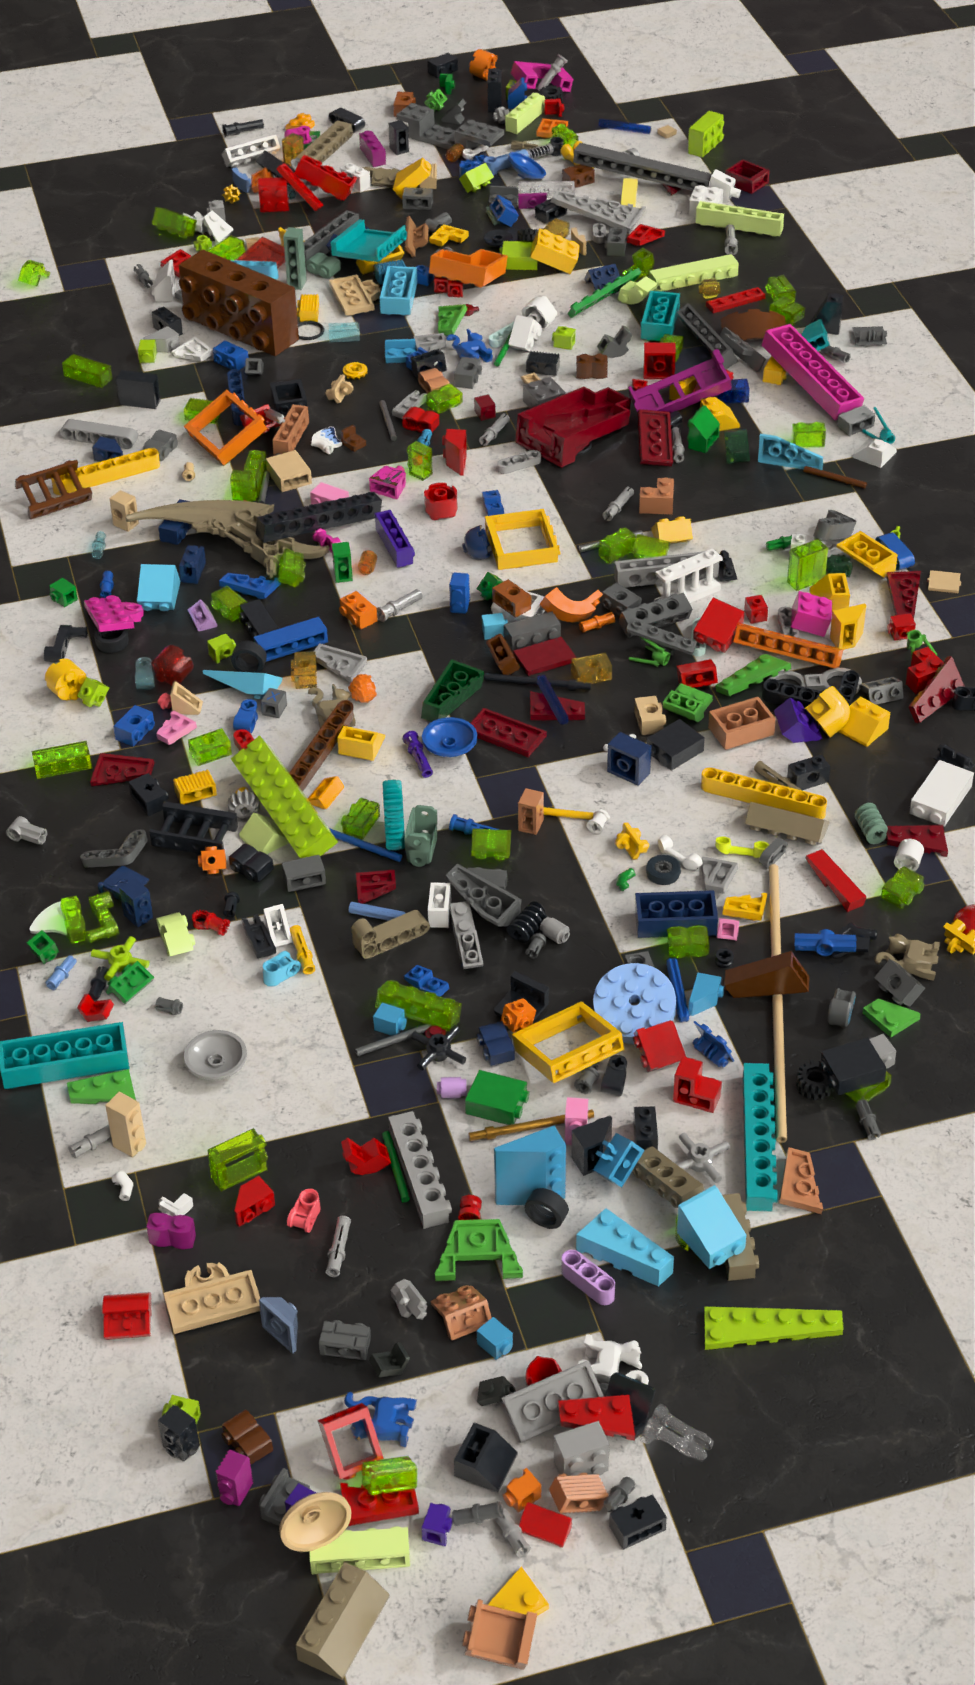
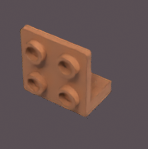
M461 1286L457 1291L450 1294H441L437 1296V1299L431 1301L432 1306L443 1316L448 1337L451 1340L477 1331L492 1318L487 1299L473 1286Z

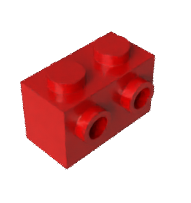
M712 659L676 666L679 684L682 683L695 688L718 683L716 665Z

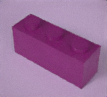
M373 131L359 133L360 149L373 167L386 165V150Z

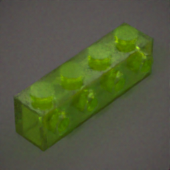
M394 980L386 981L377 991L376 1008H379L383 1002L404 1009L405 1017L432 1026H439L441 1029L448 1031L460 1021L462 1003L455 1002L454 999L443 998L432 992H424L413 986H405Z

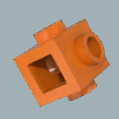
M217 846L205 847V851H201V855L198 856L199 867H202L203 871L207 870V874L219 873V869H227L225 849L217 850ZM210 857L215 858V862L213 864L209 863Z
M524 998L508 1003L503 1008L501 1021L513 1033L533 1024L536 1009Z

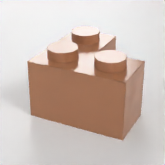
M657 478V488L640 487L639 513L673 514L674 478Z

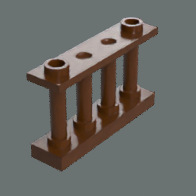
M69 460L61 465L29 475H21L15 479V489L23 488L30 503V506H28L30 520L92 500L91 488H83L75 472L78 468L77 460ZM69 473L77 491L67 493L60 478L61 475ZM54 478L61 496L53 498L45 480ZM38 483L46 501L36 502L29 485Z

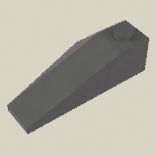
M456 864L446 874V879L481 917L493 924L508 927L520 914V898L465 867Z

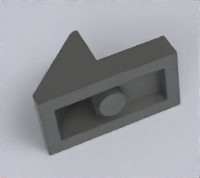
M462 98L446 112L441 121L461 124L465 119L461 114L464 110L463 106L466 104L464 99Z

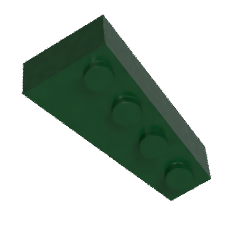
M451 659L425 698L422 705L421 719L433 722L437 719L446 718L482 687L484 671Z

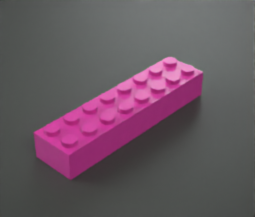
M791 324L766 330L761 346L835 421L838 420V415L851 411L863 405L865 398Z

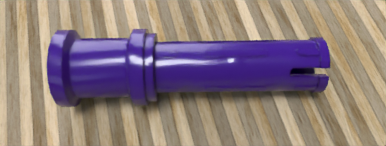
M408 731L403 735L402 740L408 746V753L413 755L421 775L424 778L432 776L433 770L423 752V744L418 740L419 736L416 731Z

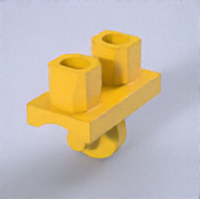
M623 823V830L617 834L615 845L619 849L625 848L632 859H638L640 853L647 852L649 843L647 840H640L641 832L638 828H632L629 823Z
M956 919L951 925L946 923L943 926L945 929L944 935L947 937L944 942L948 944V952L953 953L957 950L961 953L965 949L972 955L975 953L974 929L967 935L963 934L962 932L966 929V926L959 919Z

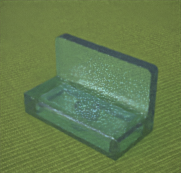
M359 322L330 323L329 341H360Z

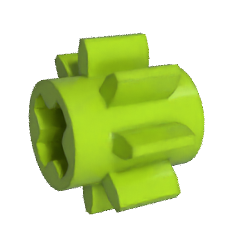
M200 235L197 237V241H194V248L198 252L202 249L209 252V248H212V241L207 236Z

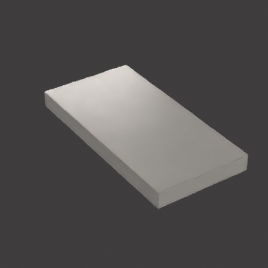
M587 1360L501 1399L521 1443L561 1425L558 1408L559 1400L604 1396Z

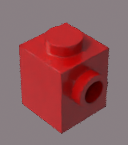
M763 596L745 597L744 611L750 624L767 621L768 606Z
M911 613L890 616V623L887 624L888 633L891 634L894 641L907 639V632L916 628V623Z

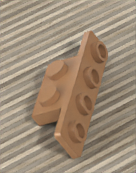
M408 216L406 220L407 239L405 240L404 248L408 254L410 253L412 257H415V250L428 243L429 227L425 223L416 228L415 223Z

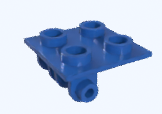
M696 1021L693 1022L701 1034L700 1038H695L693 1041L696 1050L718 1067H726L728 1059L732 1062L735 1061L731 1055L732 1050L726 1046L727 1042L721 1036L717 1035L715 1037L711 1034L712 1030L705 1024L700 1025Z

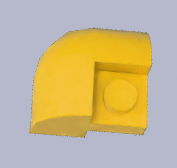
M834 686L820 693L819 697L805 708L829 738L849 721L850 706Z

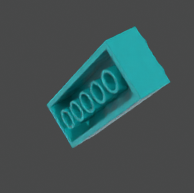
M123 1022L0 1041V1071L4 1089L130 1069Z

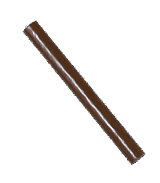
M805 466L803 472L864 489L867 486V482Z

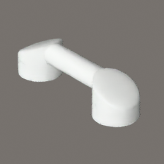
M478 143V147L474 150L464 149L462 156L468 160H473L475 155L486 151L489 146Z
M662 835L658 838L657 842L660 852L676 858L684 868L696 870L702 865V860L696 853H692L686 858L673 850V842L667 835Z

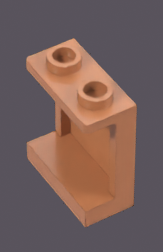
M478 1599L475 1606L471 1605L467 1621H471L470 1631L465 1630L462 1646L466 1647L464 1655L524 1670L528 1664L537 1613L527 1611L525 1615L485 1605L483 1600Z

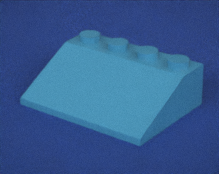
M555 1126L494 1148L495 1203L497 1205H525L532 1191L537 1188L552 1190L565 1199L566 1144Z

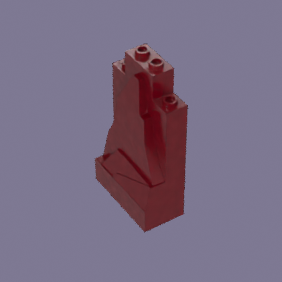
M581 387L519 413L517 416L515 443L528 450H537L541 453V457L560 467H564L575 462V455L584 449L590 441L629 425L631 398L609 387L597 392Z

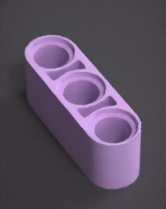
M567 1250L562 1254L561 1271L566 1279L600 1305H609L614 1301L615 1281L611 1276L576 1250Z

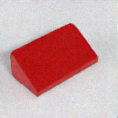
M527 1502L519 1527L524 1534L564 1547L572 1529V1518Z

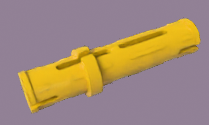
M294 925L289 930L297 951V960L301 963L304 974H312L315 971L312 952L308 950L301 927Z

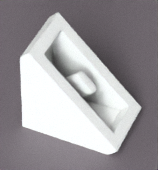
M283 904L263 909L265 926L275 947L292 943Z

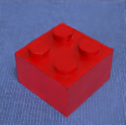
M284 177L258 178L260 212L289 211L287 180Z
M644 343L643 379H665L675 375V343Z

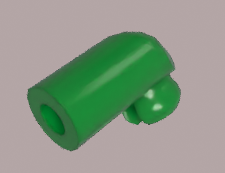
M629 868L617 876L616 886L619 887L620 891L629 888L627 881L636 876L635 871Z

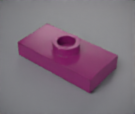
M547 193L518 194V209L535 208L536 205L547 201Z

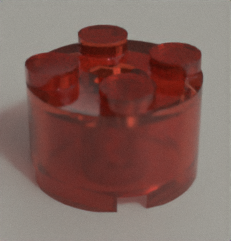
M168 645L151 662L156 673V679L160 682L167 681L172 686L175 681L181 684L194 668L191 658L189 656L186 658L182 654L184 651L175 645Z

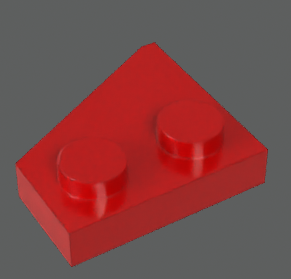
M639 224L627 237V242L641 246L664 237L665 230Z

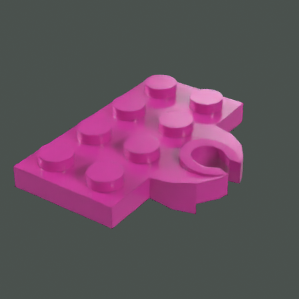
M110 595L106 598L99 599L93 597L89 600H84V606L99 632L134 628V622H140L144 615L142 605L132 602H121L118 596Z

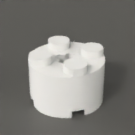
M545 296L534 297L521 310V316L533 318L541 325L542 331L554 321L557 315V311Z

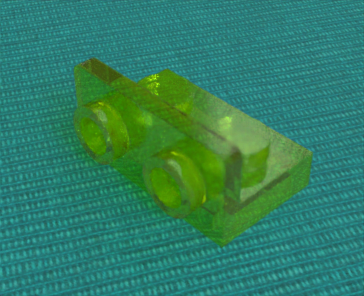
M637 534L634 547L630 549V552L637 559L667 556L670 542Z

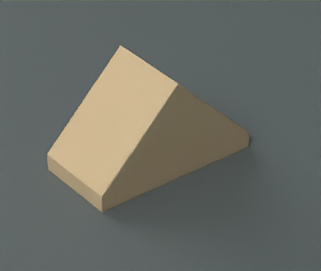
M175 681L170 694L172 711L186 715H199L203 701Z

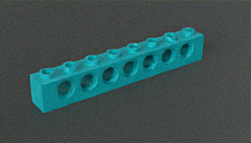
M744 1063L745 1199L747 1211L772 1212L773 1203H777L778 1196L777 1189H773V1185H777V1172H773V1168H776V1155H772V1151H775L776 1139L771 1136V1134H775V1121H771V1118H774V1105H770V1101H774V1089L770 1088V1085H773V1072H769V1064Z

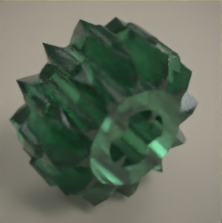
M831 554L830 557H826L823 568L826 575L845 573L848 578L853 570V562L849 557H845V555Z

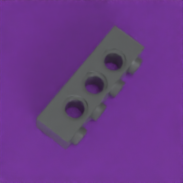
M684 592L680 594L675 593L664 599H656L652 603H643L636 608L625 609L621 613L619 623L627 638L635 636L632 633L626 632L630 618L660 628L689 619L693 609Z

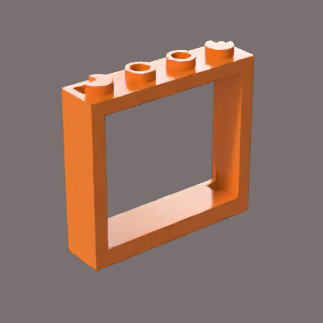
M228 390L224 391L184 426L190 437L223 466L267 430L263 423L265 421L260 414L257 416L252 407L248 408V405L243 400L240 401L234 392L230 393ZM233 403L253 421L219 450L199 431Z

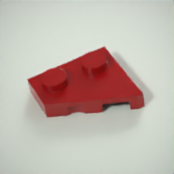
M179 249L162 260L160 266L163 267L169 260H173L174 274L180 278L178 265L190 258L191 255Z

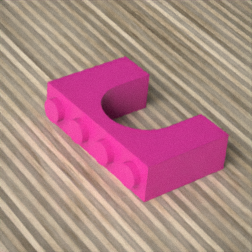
M514 61L511 75L517 81L524 77V83H527V88L535 89L538 78H544L551 68V64ZM562 67L561 72L557 73L550 83L557 86V88L560 87L562 91L570 92L574 79Z

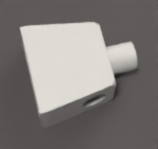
M715 169L711 175L709 187L723 189V203H728L732 196L739 198L741 190L734 188L736 181L734 178Z

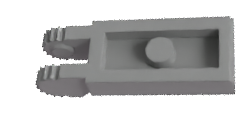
M415 390L392 410V415L402 419L410 407L424 405L428 395L423 393L419 396V391Z

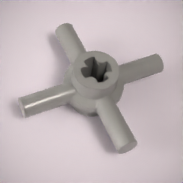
M682 1133L679 1139L689 1152L687 1159L677 1165L683 1170L691 1167L696 1172L706 1171L715 1183L720 1182L722 1177L711 1164L713 1156L730 1148L729 1143L724 1141L709 1148L703 1143L694 1144L686 1133Z

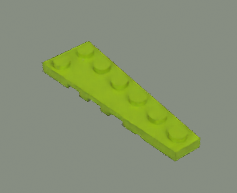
M704 1307L705 1350L734 1347V1344L741 1343L756 1345V1342L768 1340L769 1343L778 1342V1339L786 1338L801 1340L805 1338L843 1335L842 1311Z

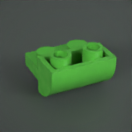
M680 683L675 691L671 690L665 698L663 708L699 722L704 718V711L712 702L713 696Z

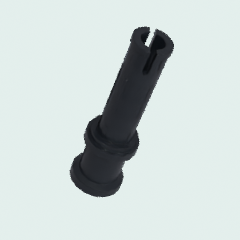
M260 119L244 123L234 122L230 125L223 124L222 130L224 136L228 137L231 134L238 135L243 131L264 128V122Z

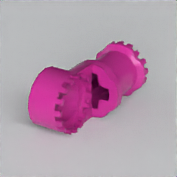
M321 528L315 530L312 535L313 540L319 542L320 546L329 545L331 553L332 543L341 542L338 537L333 538L331 535H327L326 531Z

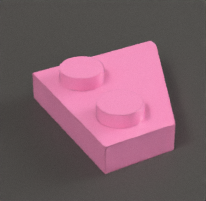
M172 711L170 713L171 719L165 720L163 726L157 731V738L168 745L175 743L176 740L196 729V722L176 711Z

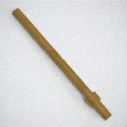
M593 1109L588 1110V1119L594 1118ZM565 1115L496 1128L494 1126L485 1127L484 1130L469 1132L468 1136L470 1141L484 1138L487 1140L495 1139L496 1136L563 1124L565 1123Z

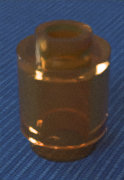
M459 143L454 144L446 152L447 160L456 162L462 157L464 147Z
M367 550L361 554L358 569L363 575H369L375 569L377 555L373 551Z

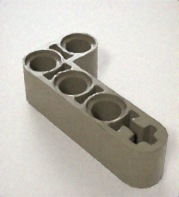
M418 910L410 911L376 927H372L366 919L362 918L352 925L353 945L363 958L368 959L424 935L429 930L430 924Z

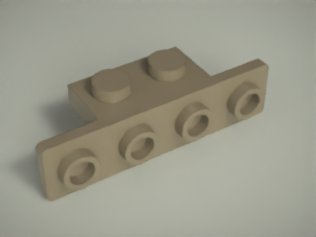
M360 167L370 172L372 186L393 187L396 174L401 171L396 168Z

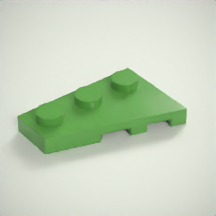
M466 304L438 306L439 333H444V336L455 333L467 311Z
M129 1069L67 1082L71 1104L109 1102L118 1092L136 1100Z

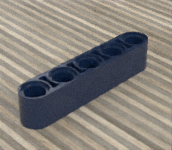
M237 369L228 371L229 392H234L240 401L243 400L245 402L241 371ZM232 403L233 424L242 426L243 423L240 416L245 413Z

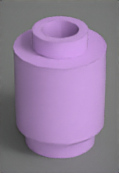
M441 1077V1082H437V1094H441V1099L467 1096L466 1079H461V1077Z

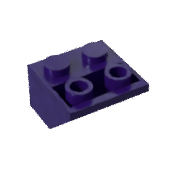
M789 698L774 710L782 735L793 743L817 741L822 738L819 725L799 701L796 702Z

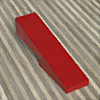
M823 849L806 855L805 859L823 885L831 888L847 912L864 906L867 896Z

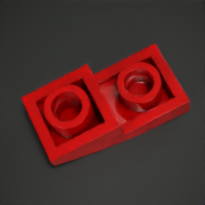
M445 277L434 278L435 292L448 293V297L463 298V283L456 280L451 281Z

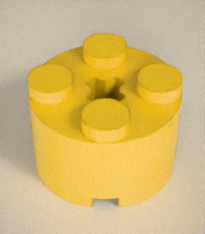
M60 659V662L57 664H51L45 673L47 687L62 700H77L80 687L87 677L84 671L70 659Z

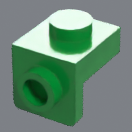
M453 74L439 75L440 87H445L446 94H451L452 89L455 88Z

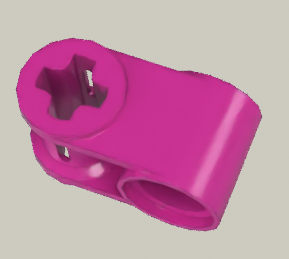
M309 126L288 129L284 133L285 140L291 147L309 144L312 141L309 135Z

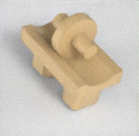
M340 375L337 380L332 381V389H327L326 396L328 400L335 399L336 404L341 403L345 395L352 393L353 386L350 382L345 381V375Z

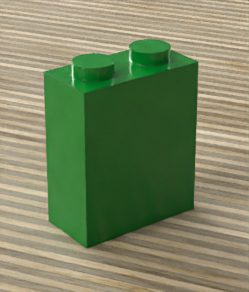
M479 1070L465 1099V1114L506 1125L515 1124L516 1120L522 1116L523 1104L527 1103L530 1091H527V1082Z

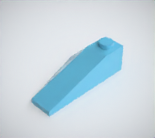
M760 434L758 462L804 469L805 466L823 469V456L778 436Z

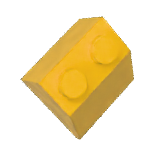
M708 397L700 399V408L703 405L707 406L720 423V431L740 428V424L730 407L718 398Z
M859 697L850 705L849 721L838 732L868 747L888 730L890 712Z

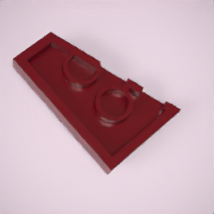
M530 691L531 720H585V702Z
M100 753L90 781L91 786L131 781L147 773L151 775L155 764L154 759Z
M943 825L887 826V845L899 847L901 841L914 839L923 845L924 853L930 854L933 851L941 853L943 857L948 856Z

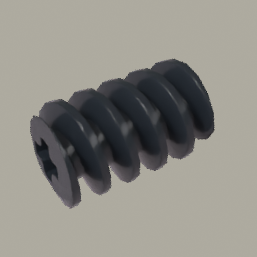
M537 901L530 902L515 920L508 925L507 933L509 936L523 943L528 942L534 933L538 931L542 921L547 918L543 906Z

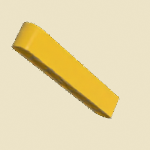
M148 448L77 468L75 472L83 488L93 487L159 468V453L155 448ZM69 473L60 476L67 493L77 491ZM51 478L53 493L61 495L54 478Z
M709 767L702 771L701 789L705 792L746 803L754 802L819 819H824L826 816L827 799L824 796Z

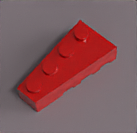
M306 155L300 159L294 172L298 178L309 181L311 185L318 186L325 193H330L336 199L343 201L351 194L358 179L354 176L353 178L346 176L347 173L343 171L336 172L333 169L334 167L329 165L323 166L322 162Z

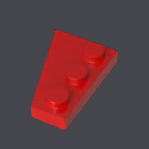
M340 1483L341 1495L347 1500L351 1508V1519L348 1526L419 1514L415 1489L387 1486L384 1489H372L370 1485L361 1484V1487H349L348 1483Z

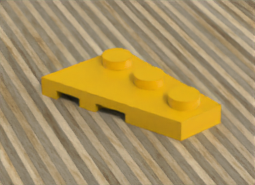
M522 1566L488 1603L489 1606L525 1615L529 1611L537 1613L538 1616L549 1609L548 1602Z

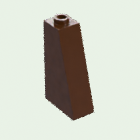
M789 951L725 970L723 986L733 998L809 992V975L793 952Z

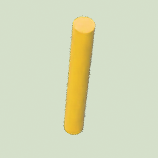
M544 807V815L591 820L594 817L592 812Z

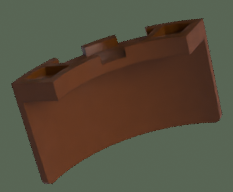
M748 309V312L739 314L734 312L721 318L722 330L724 327L728 328L743 341L764 339L766 330L786 325L785 316L770 310L769 312H761L760 309Z

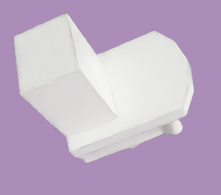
M185 1193L174 1203L162 1197L159 1200L160 1207L158 1209L171 1217L185 1215L193 1207V1200Z

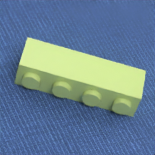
M532 93L505 116V130L518 134L544 112L545 96Z
M394 1526L390 1529L378 1530L369 1528L365 1531L345 1530L330 1544L310 1551L311 1573L339 1572L344 1562L362 1570L410 1567L408 1527Z

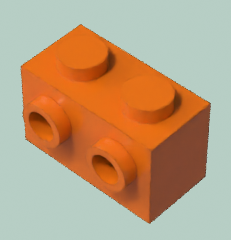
M355 591L340 598V613L360 630L377 622V608L359 592Z

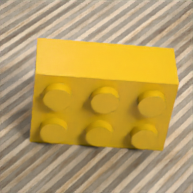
M539 228L532 242L530 258L571 274L578 261L579 244Z

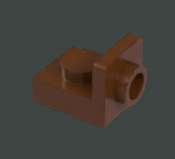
M354 425L341 431L342 444L353 452L366 446V440L356 434Z

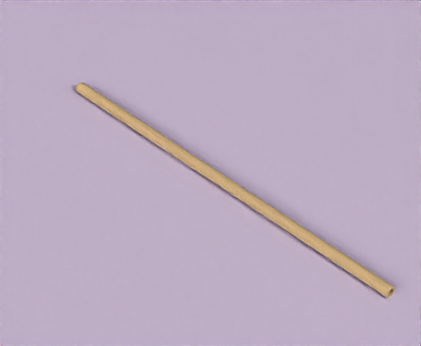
M776 864L769 866L771 957L781 954L779 870ZM780 994L772 995L776 1141L784 1143L787 1141L783 997Z

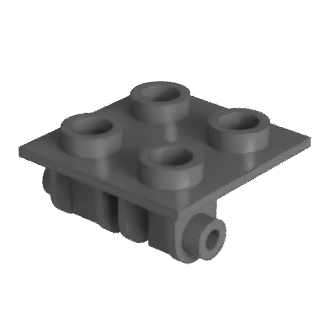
M883 326L852 327L856 345L879 346L887 344V331H884Z

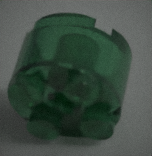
M747 429L725 431L727 463L750 461Z

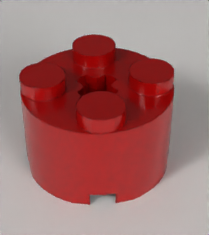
M439 482L431 484L429 489H425V512L432 520L456 516L458 510L457 489L453 485L450 487L447 486V483Z

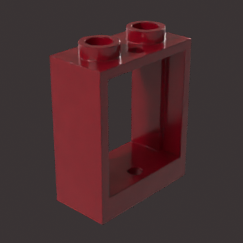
M742 159L728 168L725 174L736 180L734 187L753 194L769 183L770 170Z

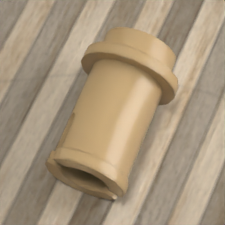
M186 462V465L184 464L182 476L186 481H192L195 478L194 464L191 462Z

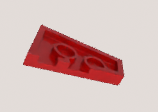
M629 1395L558 1401L560 1424L562 1427L575 1429L599 1421L605 1435L614 1437V1434L626 1436V1439L635 1441Z

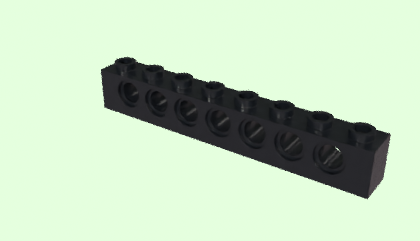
M367 492L292 510L265 514L264 516L257 517L256 535L265 543L315 532L319 528L328 529L375 518V513L381 512L382 499L375 492Z

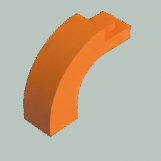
M556 587L543 598L539 605L547 613L553 611L559 620L580 622L592 615L596 610L595 607L600 603L599 599L603 594L597 590L583 601H573L565 597Z

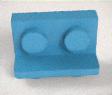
M415 339L385 340L386 363L406 362V356L416 352Z

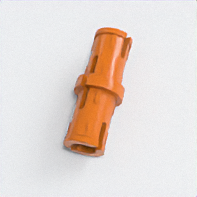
M609 612L605 615L593 616L589 620L579 622V628L582 633L596 628L597 630L601 629L602 626L615 623L614 614Z

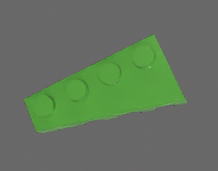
M763 654L715 685L716 692L731 696L749 688V684L763 682V678L769 675L771 677L779 675L778 671L783 669L785 671L790 670L791 663L768 654Z

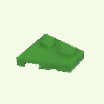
M877 999L863 1008V1014L889 1037H893L920 1020L919 1012L881 999Z

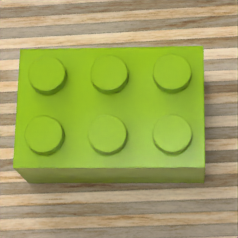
M708 111L689 128L688 154L703 158L723 140V114Z

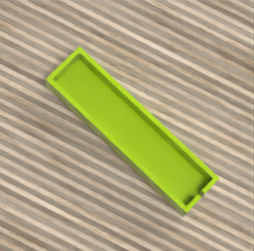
M260 735L247 745L248 749L245 750L243 748L230 758L300 858L315 855L322 856L338 843L335 836L274 751Z

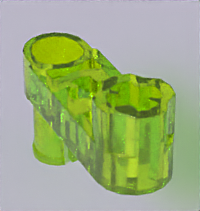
M107 891L89 897L91 909L101 924L98 928L86 931L89 942L93 943L105 937L110 938L118 935V926L108 908L114 906L110 893Z

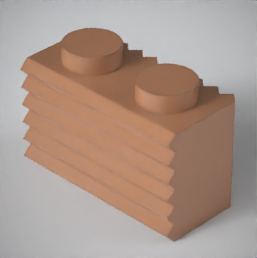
M581 1473L573 1476L560 1474L555 1477L549 1488L560 1514L563 1512L565 1514L567 1512L578 1513L580 1511L599 1512L603 1508V1502L608 1497L599 1474L588 1475V1473Z

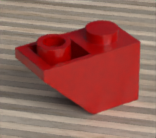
M260 1176L255 1177L240 1187L234 1210L238 1227L252 1221L256 1216L269 1211L275 1206L274 1192Z

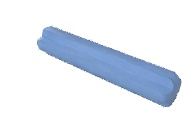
M351 902L349 905V913L388 921L406 914L404 911Z

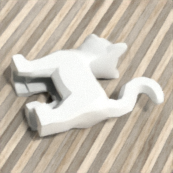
M586 1334L584 1345H586L585 1356L597 1358L596 1363L590 1365L598 1381L609 1384L611 1375L614 1372H618L620 1361L642 1369V1364L640 1363L641 1351L637 1341L633 1340L624 1344L613 1341L593 1340L592 1335ZM582 1359L581 1361H578V1364L585 1362L587 1360ZM634 1370L625 1375L632 1379H639L640 1382L648 1385V1376L643 1371Z

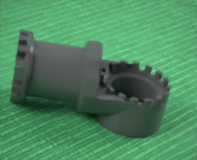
M599 1062L581 1070L580 1078L574 1083V1087L579 1089L578 1091H581V1093H591L594 1081H597L599 1078V1073L596 1071Z

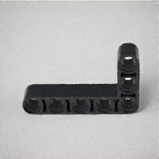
M853 670L846 671L843 674L838 692L846 699L849 706L854 701L859 683V674ZM767 679L763 685L762 698L764 701L776 705H781L787 699L792 698L796 702L799 701L806 708L822 692L776 679Z

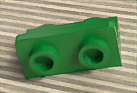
M137 961L133 965L128 964L121 971L122 974L119 977L114 976L107 983L109 987L106 993L109 995L113 992L124 1004H127L150 984L155 977Z

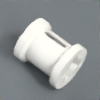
M602 809L596 810L593 814V819L587 823L588 830L594 834H600L603 831L604 824L610 820L608 813Z

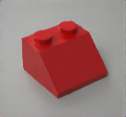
M447 429L446 435H443L442 444L445 445L443 459H446V466L463 476L467 459L466 430Z

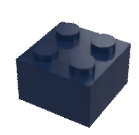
M619 732L608 743L607 772L639 786L651 771V745Z

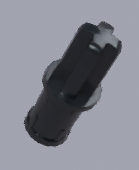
M102 966V969L101 967L97 968L96 975L90 982L89 995L94 1001L100 998L102 990L107 985L104 976L109 969Z

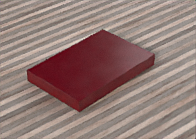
M562 637L513 651L514 657L528 676L576 662L575 654Z

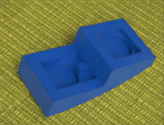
M483 491L482 497L487 515L504 514L499 491Z

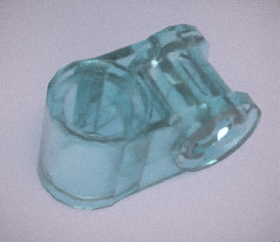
M141 657L136 661V690L155 688L152 661L148 657Z

